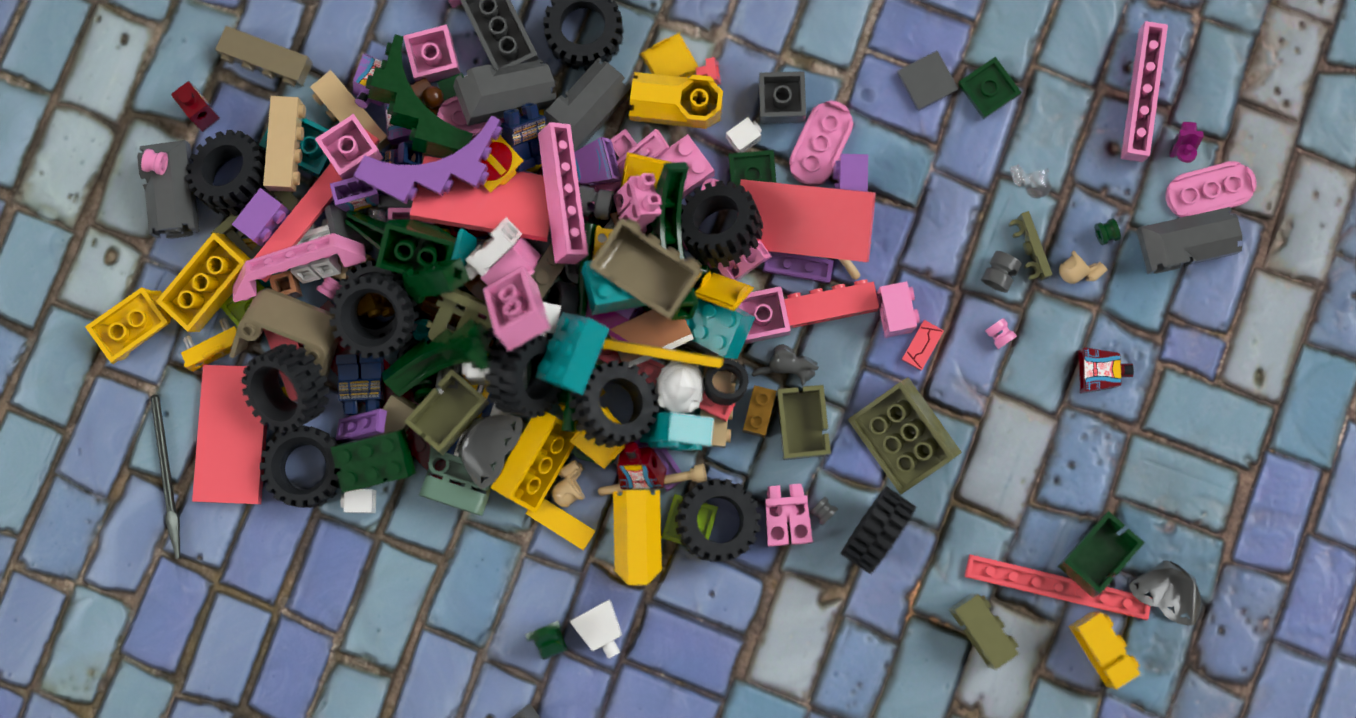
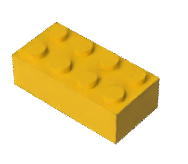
M212 233L156 302L187 332H200L231 296L233 285L245 261L251 260V258L225 234Z
M545 411L544 416L531 417L516 446L508 456L500 475L490 487L534 513L538 510L575 446L569 440L576 432L562 431L563 421Z

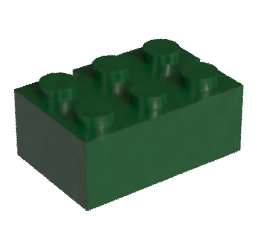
M405 428L341 443L330 448L335 468L340 467L341 471L337 472L342 493L382 484L387 481L407 478L416 473Z
M1109 511L1100 517L1058 565L1065 574L1093 598L1104 591L1114 579L1113 577L1124 568L1145 543L1129 528L1118 535L1116 532L1125 525Z

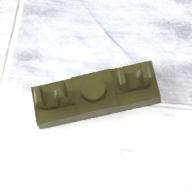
M1030 212L1021 213L1018 219L1012 220L1008 225L1009 227L1017 225L1020 229L1019 232L1012 235L1013 238H1018L1024 234L1025 242L1023 247L1025 253L1030 255L1034 261L1027 263L1024 268L1032 267L1035 270V274L1029 276L1028 279L1035 280L1038 276L1041 281L1048 279L1053 274Z

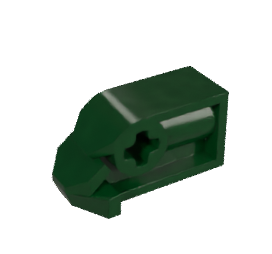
M461 258L431 263L415 271L409 268L403 272V285L407 293L417 304L423 302L427 296L451 293L470 279Z
M559 621L525 634L528 642L534 641L543 660L568 650L560 631Z

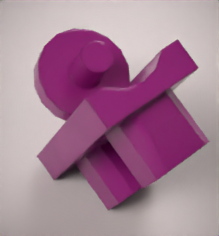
M1182 123L1181 130L1176 135L1169 151L1170 157L1174 158L1177 156L1180 161L1185 163H1191L1195 160L1197 149L1204 137L1203 131H1197V123Z

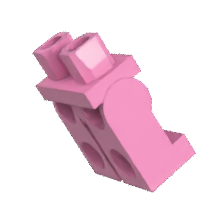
M652 173L630 176L628 181L613 196L617 213L620 215L619 220L623 218L627 221L628 218H631L641 225L640 231L642 234L648 231L646 226L653 222L655 217H659L662 214L660 209L662 202L660 195L655 191L654 183L656 180Z
M759 240V245L756 249L750 248L751 255L746 258L744 254L740 256L741 262L735 264L734 260L729 261L730 266L723 267L722 263H718L719 275L739 281L772 256ZM708 261L707 264L709 265V268H710V270H711L713 267H711V265H710V263H709V261Z
M802 484L789 485L790 497L781 498L780 486H768L767 499H765L767 547L789 545L787 522H789L791 545L810 544L813 542L807 496H804Z

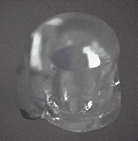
M1019 164L1009 167L1014 184L1021 187V184L1024 183L1026 192L1030 197L1037 199L1045 197L1050 193L1052 186L1047 175L1049 172L1048 168L1026 174Z

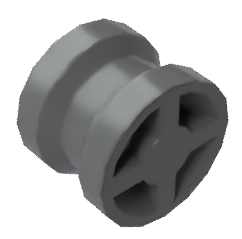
M824 497L809 513L812 516H816L819 519V523L823 526L835 514L838 508L831 506L828 503V499Z

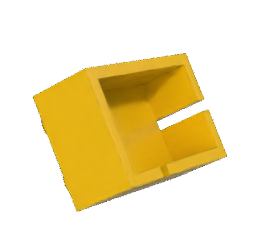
M1091 611L1068 627L1105 686L1118 689L1141 675L1137 669L1140 665L1133 655H1127L1125 650L1127 645L1119 634L1116 635L1111 628L1114 624L1107 614L1103 615L1102 612Z

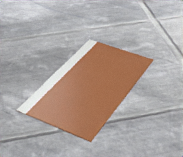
M654 309L610 329L628 342L669 349L694 339L685 319L671 320ZM617 351L621 361L629 362L628 368L653 358Z

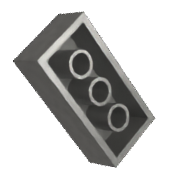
M460 0L494 70L495 67L503 68L539 60L511 0Z

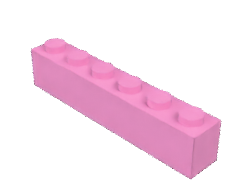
M1145 21L1139 29L1121 159L1144 162L1150 156L1168 29L1167 24Z
M550 122L538 133L554 261L558 264H577L588 255L571 125Z

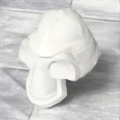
M672 360L664 368H661V372L658 378H656V388L654 389V393L658 394L656 402L664 408L665 412L687 414L699 409V405L703 401L705 390L704 376H702L698 365Z

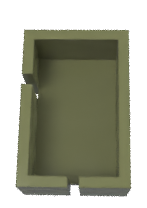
M453 369L437 384L444 392L440 394L434 388L404 421L442 456L467 430L473 420L490 404L483 395ZM455 380L458 382V389L448 388L450 384L455 385Z
M824 385L802 387V394H798V387L777 389L776 395L783 460L829 456L831 454L829 433L822 435V431H827L828 429Z
M970 594L949 608V611L960 627L966 626V629L963 630L987 667L997 670L1019 655L1016 650L1019 646L1011 635L1005 634L1003 631L1005 625L997 615H992L989 610L991 605L986 597L979 594Z

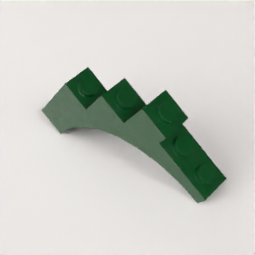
M395 34L393 42L387 43L385 55L388 56V59L382 61L381 68L375 67L373 76L368 75L365 87L369 89L368 98L389 104L387 114L391 115L389 124L411 130L409 140L413 141L411 150L439 158L450 156L469 144L473 133L456 128L440 119L415 95L407 81L402 64L403 36Z
M686 162L664 163L655 189L661 198L660 209L662 214L659 217H655V220L650 223L653 228L651 234L661 241L659 245L665 249H668L670 246L681 254L679 256L680 259H684L681 238V208L689 167ZM693 288L671 320L693 319L699 303Z
M471 318L454 333L447 328L430 343L423 338L382 373L383 381L400 397L428 376L451 365L472 363L482 372L489 366L486 358L488 354L484 350V347L490 343L487 336L489 331L481 322L476 323Z

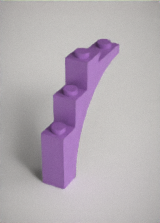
M491 115L482 131L469 144L456 153L435 162L420 165H397L381 162L364 155L354 176L358 180L405 204L409 200L413 201L418 192L417 184L440 196H443L444 192L448 193L454 183L451 180L452 177L478 189L479 185H484L488 179V167L481 162L488 159L492 150L489 147L493 139L497 140L503 128L500 127L501 121Z

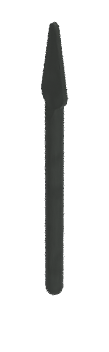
M154 394L150 400L167 511L165 521L175 557L179 559L180 517L175 507L160 397Z

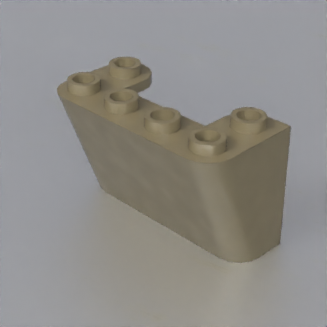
M621 218L590 264V267L661 315L671 319L701 276L700 264L690 257L687 260L680 259L679 256L681 254L670 246L668 249H665L659 245L661 241L650 233L648 236L642 234L640 224L631 218H628L627 221Z

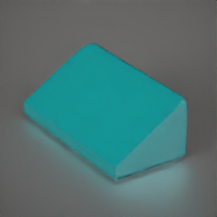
M460 229L451 260L461 258L463 265H467L466 258L475 249L477 238L464 229Z

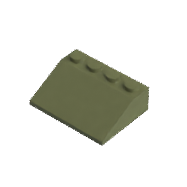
M909 377L893 386L847 419L900 495L962 453Z

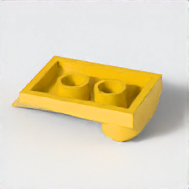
M141 287L85 326L110 363L114 364L117 361L126 359L131 351L170 324L172 317L156 302L162 291H153Z

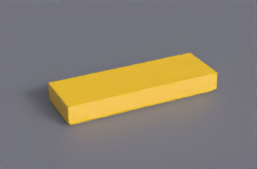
M545 498L536 513L527 510L525 513L583 551L596 532Z

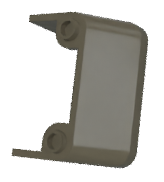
M262 289L256 294L238 325L229 357L234 358L248 347L249 341L256 340L261 335L262 329H266L304 344L305 355L312 354L315 357L313 363L315 365L320 363L323 368L319 371L321 376L326 375L328 378L340 340V336L335 338L333 332L337 331L336 325L330 326L329 321L335 318V314H329V311L273 289Z

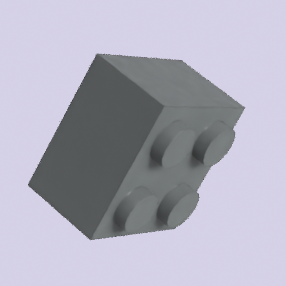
M805 71L759 73L760 124L805 123Z

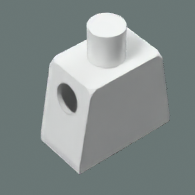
M607 600L570 621L592 651L602 647L608 659L620 653L614 640L622 636V632L611 600Z

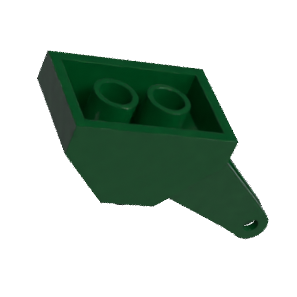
M347 211V216L350 218H346L345 223L380 250L376 267L403 274L409 268L415 271L431 263L451 260L457 238L436 225L418 220L388 219L386 223L358 211Z

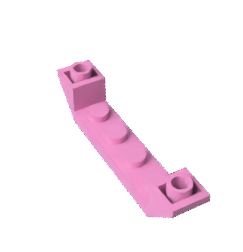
M332 233L245 261L233 285L234 303L242 300L245 301L256 296V279H263L274 273L285 272L299 265H307L321 258H329L337 253L344 268L358 265L366 261L365 246L360 242Z

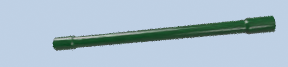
M584 223L588 255L580 261L577 285L579 301L576 315L586 317L588 297L581 271L584 262L592 260L596 225ZM567 390L562 431L576 432L577 419L572 421L571 414L576 411L575 408H570V402L576 398L570 396L571 391Z

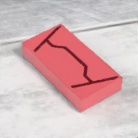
M923 320L901 360L922 371L944 330Z

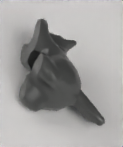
M780 344L774 348V354L770 358L769 365L756 369L752 372V376L755 377L773 372L796 374L800 378L801 385L804 386L806 381L815 376V370H818L819 366H817L818 363L806 356H796L791 347Z

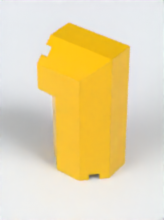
M634 72L630 95L632 111L629 110L630 121L706 129L721 121L723 91L717 86L711 76L692 75L689 78Z
M624 490L620 496L618 491H613L615 572L628 585H649L662 571L660 490H655V495H651L650 490Z

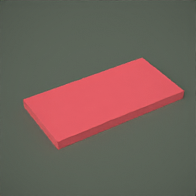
M424 155L422 164L435 162L443 158ZM516 172V175L505 185H498L491 193L484 185L480 184L478 189L455 177L451 179L454 183L448 193L444 192L443 196L417 184L418 192L413 199L410 211V219L492 233L498 224L507 217L522 233L519 238L543 242L548 241L550 223L543 175Z
M741 179L740 185L745 188L746 192L749 191L752 195L763 222V229H761L763 235L757 241L760 240L768 251L869 262L876 192Z
M203 365L193 502L261 505L263 488L261 475H264V470L260 469V463L265 461V457L261 455L266 448L267 425L264 426L260 423L262 418L260 416L255 418L252 414L254 411L253 406L248 407L246 404L249 397L248 395H243L242 389L246 388V385L242 384V377L246 376L243 371L247 366Z

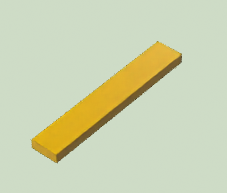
M608 338L605 339L601 348L716 368L722 367L724 363L723 357Z

